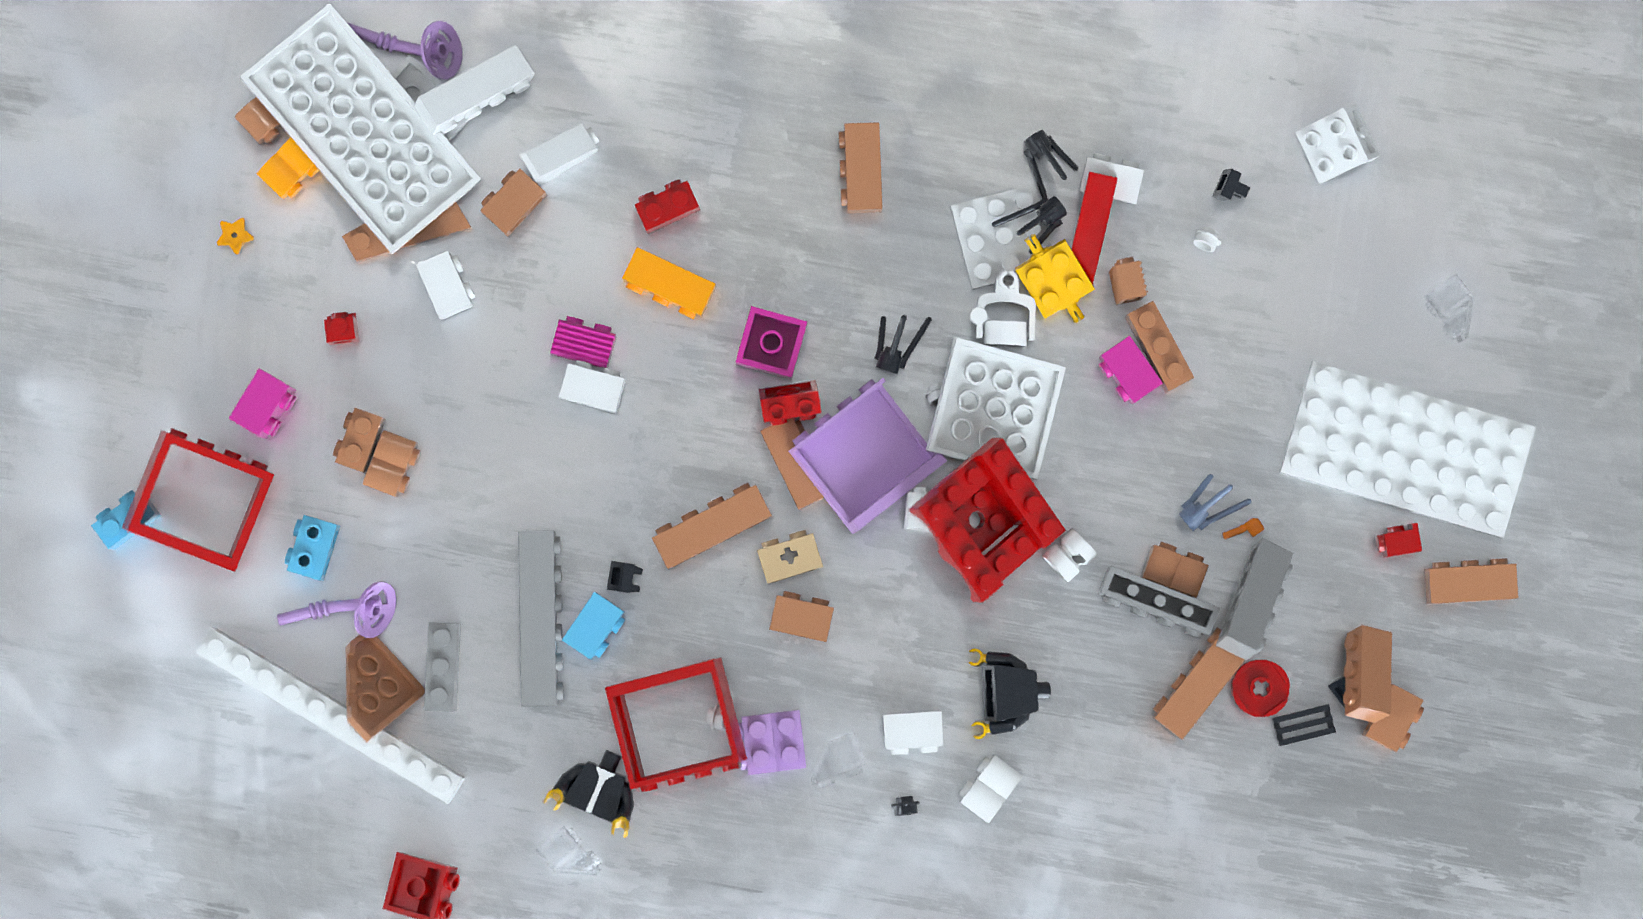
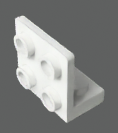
M1357 104L1344 107L1296 132L1319 183H1324L1360 164L1380 157Z

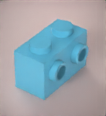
M133 490L119 499L121 504L113 510L106 508L95 517L97 521L91 525L108 549L115 550L136 535L122 528L135 496ZM150 499L140 521L146 525L151 524L161 516Z
M303 515L302 520L298 519L293 531V536L297 537L294 548L289 547L284 564L288 565L287 571L324 581L341 526L307 515Z
M594 592L562 641L590 660L594 656L600 658L609 646V643L605 640L611 631L617 634L626 619L622 615L625 611L597 592Z

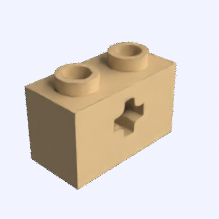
M806 530L790 534V540L779 543L778 538L761 543L763 549L757 550L767 584L823 567L813 533L807 535ZM790 548L792 552L797 551L798 556L794 558L793 564H789L787 560H781L780 556L785 554L784 549Z

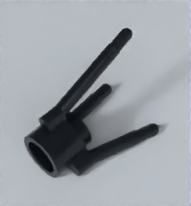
M1040 130L1024 141L1028 148L1024 151V154L1029 160L1042 199L1049 200L1035 156L1038 160L1046 157L1062 180H1066L1067 175L1052 155L1053 150L1074 171H1077L1079 168L1055 143L1051 135L1047 136L1044 130Z
M1053 196L1049 200L1043 198L1036 204L992 222V226L997 227L1038 210L1036 212L1038 217L1019 229L1016 234L1021 236L1040 222L1045 226L1050 224L1038 238L1042 245L1049 235L1063 224L1061 219L1067 215V211L1060 200Z
M882 316L877 351L874 359L878 360L876 367L894 374H898L900 368L905 369L908 358L927 330L932 318H926L901 357L902 351L897 350L907 316H901L891 347L886 346L885 350L886 317Z

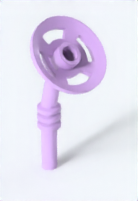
M444 21L432 22L425 28L421 38V45L397 40V36L391 37L389 33L385 35L383 31L377 33L348 23L360 39L376 44V48L382 46V50L388 48L391 53L394 50L421 56L427 70L438 79L451 78L460 68L462 46L455 29ZM441 30L448 37L450 42H448L442 34H439L438 31ZM430 33V38L426 43L427 36ZM450 52L452 53V58L449 67L446 68L444 66V63L447 59L448 53Z
M379 581L371 584L359 599L328 602L324 599L322 603L316 601L315 605L309 603L308 607L278 614L277 619L281 626L308 618L316 620L317 616L323 618L324 614L328 617L330 613L355 611L354 625L356 631L363 637L373 638L381 634L391 622L396 608V594L390 584ZM381 590L384 591L386 603L383 604L380 596H378ZM381 614H383L380 620L373 627H371V625L379 619ZM359 616L363 620L362 627L359 623Z

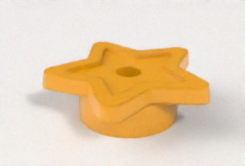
M244 218L238 219L233 224L225 221L220 222L223 234L217 241L218 246H230L233 252L238 255L246 242L254 240V236L245 230ZM232 233H237V237L233 238Z

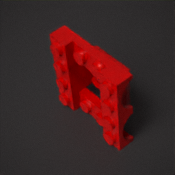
M991 438L908 509L911 514L919 518L928 527L937 541L939 547L937 552L941 558L960 573L971 591L970 599L972 602L979 603L986 601L1004 585L1002 581L1040 548H1047L1066 531L1003 438ZM973 512H976L980 517V523L976 528H973L969 522L970 515ZM1013 525H1019L985 555L982 554L984 550Z

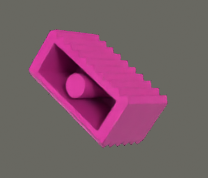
M567 316L566 321L559 319L550 353L554 356L574 361L587 362L599 368H608L616 340V334L611 333L612 328L596 323L594 328L583 326L584 320Z

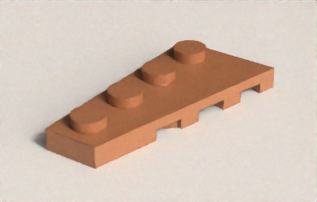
M455 202L400 249L472 228L457 202ZM365 223L342 236L357 262L390 253Z

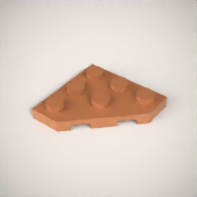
M359 634L345 647L347 722L367 743L423 697L425 688L377 636L366 638Z

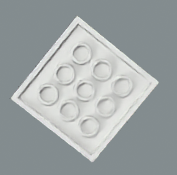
M955 337L926 451L965 461L991 438H1003L1031 479L1038 480L1066 367Z

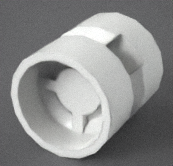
M1073 528L1060 538L1061 544L1059 546L1053 545L1042 555L1046 562L1067 583L1080 572V565L1086 566L1097 556L1095 550Z

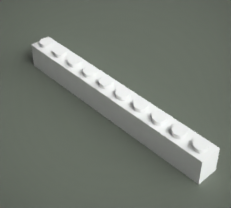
M217 628L210 629L197 651L198 655L447 804L452 801L465 779L461 774L386 729H383L366 743L347 722L346 705Z

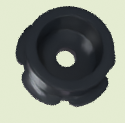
M913 796L896 798V803L892 804L891 807L894 808L895 816L912 815L918 813L917 805L920 802L913 801Z

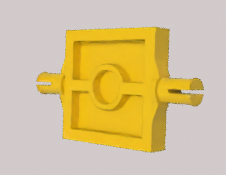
M1035 234L1030 235L1032 241L1028 236L1024 241L1033 254L1026 262L1017 266L1015 271L1031 297L1035 299L1036 305L1044 318L1051 316L1059 310L1067 309L1074 323L1079 322L1077 315L1080 320L1085 315H1083L1077 302L1081 297L1095 290L1093 284L1066 239L1053 246L1043 248Z

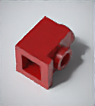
M333 313L324 320L326 341L329 345L360 342L356 313Z
M1418 523L1407 524L1408 530H1405L1404 525L1388 527L1387 534L1376 535L1378 552H1383L1384 558L1422 552Z

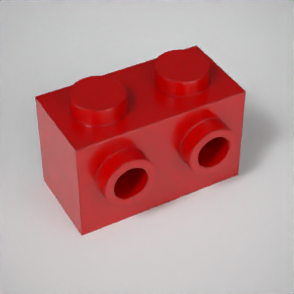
M680 179L672 181L664 186L665 191L656 195L654 191H651L638 198L639 203L634 205L647 234L700 211L688 181L682 183Z

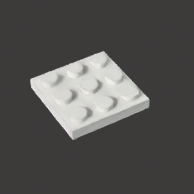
M1035 184L950 206L972 290L994 285L996 277L1003 270H1011L1017 274L1015 268L1031 257L1032 254L1029 253L1030 248L1024 240L1029 236L1032 241L1030 236L1032 234H1035L1038 239L1046 230V226L1040 222L1021 236H1018L1016 233L1027 223L1038 217L1036 213L1038 210L997 227H993L992 222L1039 202ZM1049 237L1042 243L1043 248L1051 246ZM1008 276L1003 277V282L1012 280Z

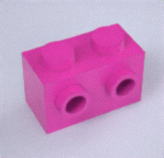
M1130 335L1099 357L1102 361L1098 364L1100 369L1108 379L1113 377L1118 387L1115 390L1124 402L1129 400L1133 405L1163 384Z

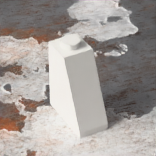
M580 123L524 152L520 156L536 183L542 186L598 152L595 144L600 141L591 127L585 129L583 124Z

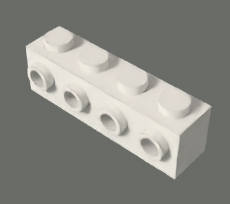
M514 45L419 96L414 107L432 135L439 131L445 134L458 125L457 122L463 118H466L467 121L478 116L482 112L481 109L490 104L491 107H495L506 99L505 96L514 91L515 94H519L530 86L529 82L535 73L518 46Z

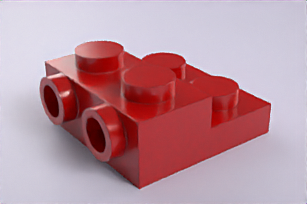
M816 380L759 389L764 423L770 422V425H781L787 423V419L799 417L800 421L816 418V414L822 413Z
M397 852L382 909L415 919H448L452 913V904L449 903L451 892L458 888L460 876L456 874L458 867Z

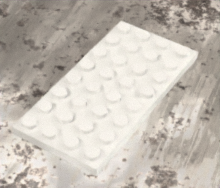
M330 3L240 76L241 80L391 254H394L481 181L477 173L440 131L434 135L431 134L414 107L415 101Z
M1312 361L1279 473L1502 539L1505 536L1536 427Z

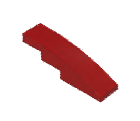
M1089 172L1071 249L1093 284L1118 178Z

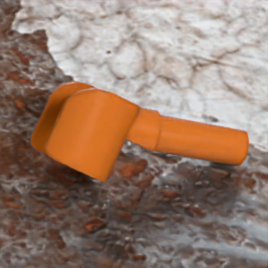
M1251 518L1243 525H1240V527L1223 532L1222 535L1225 540L1242 534L1247 530L1254 537L1264 530V526L1259 519Z

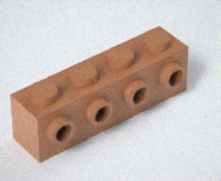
M746 483L734 489L735 495L729 499L724 500L723 496L718 497L707 503L709 509L698 513L695 509L681 517L682 523L672 527L671 523H668L656 529L657 535L652 537L667 569L669 570L771 518L772 515L757 486L750 487L749 483Z
M1218 627L1215 628L1206 640L1210 644L1205 651L1198 650L1190 660L1189 664L1192 667L1187 674L1180 673L1171 685L1174 690L1169 697L1162 696L1153 707V710L1156 712L1153 718L1179 739H1184L1245 661L1216 646L1222 630Z

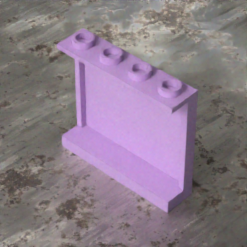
M884 378L877 383L873 379L868 381L858 389L861 392L859 397L853 400L849 396L836 406L839 409L837 414L831 417L827 413L814 423L817 429L810 435L806 430L792 440L795 446L788 451L852 534L862 529L947 461L942 454L926 451V441L882 386L885 382Z

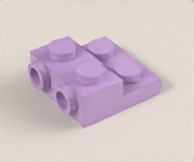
M800 710L742 716V723L738 724L742 740L745 743L747 760L741 762L742 770L748 769V775L806 768Z

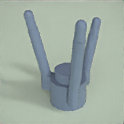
M1209 474L1189 500L1181 505L1184 510L1179 515L1192 531L1198 527L1202 531L1209 524L1251 504V499L1239 502L1205 519L1209 516L1206 510L1233 489V485L1229 484L1205 504L1201 505L1199 501L1194 504L1213 479V475Z

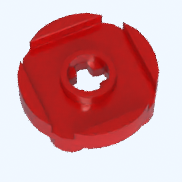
M1251 660L1243 664L1235 672L1234 678L1231 681L1232 697L1235 704L1244 713L1254 717H1269L1278 713L1286 705L1290 681L1284 669L1277 663L1268 660ZM1257 680L1260 683L1266 682L1268 684L1265 689L1267 692L1265 696H1262L1260 693L1254 694L1253 690L1256 688L1254 683Z

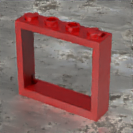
M171 428L170 433L161 430L122 528L128 532L235 572L274 474L266 471L268 465L252 459L250 464L240 461L242 455L225 449L223 454L214 451L215 444L198 438L197 443L186 440L188 434ZM171 444L259 478L228 556L140 522Z
M721 657L605 687L630 789L640 787L641 792L658 789L657 783L667 781L668 786L685 782L684 776L694 774L695 779L713 775L711 769L722 767L723 772L740 768L739 762L747 760ZM711 672L732 754L645 776L624 694Z

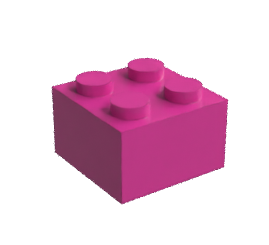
M751 306L737 354L736 365L792 380L805 335L807 321Z
M258 368L229 419L267 440L269 435L273 437L280 428L282 422L279 421V418L284 410L288 412L297 399L294 396L296 389Z

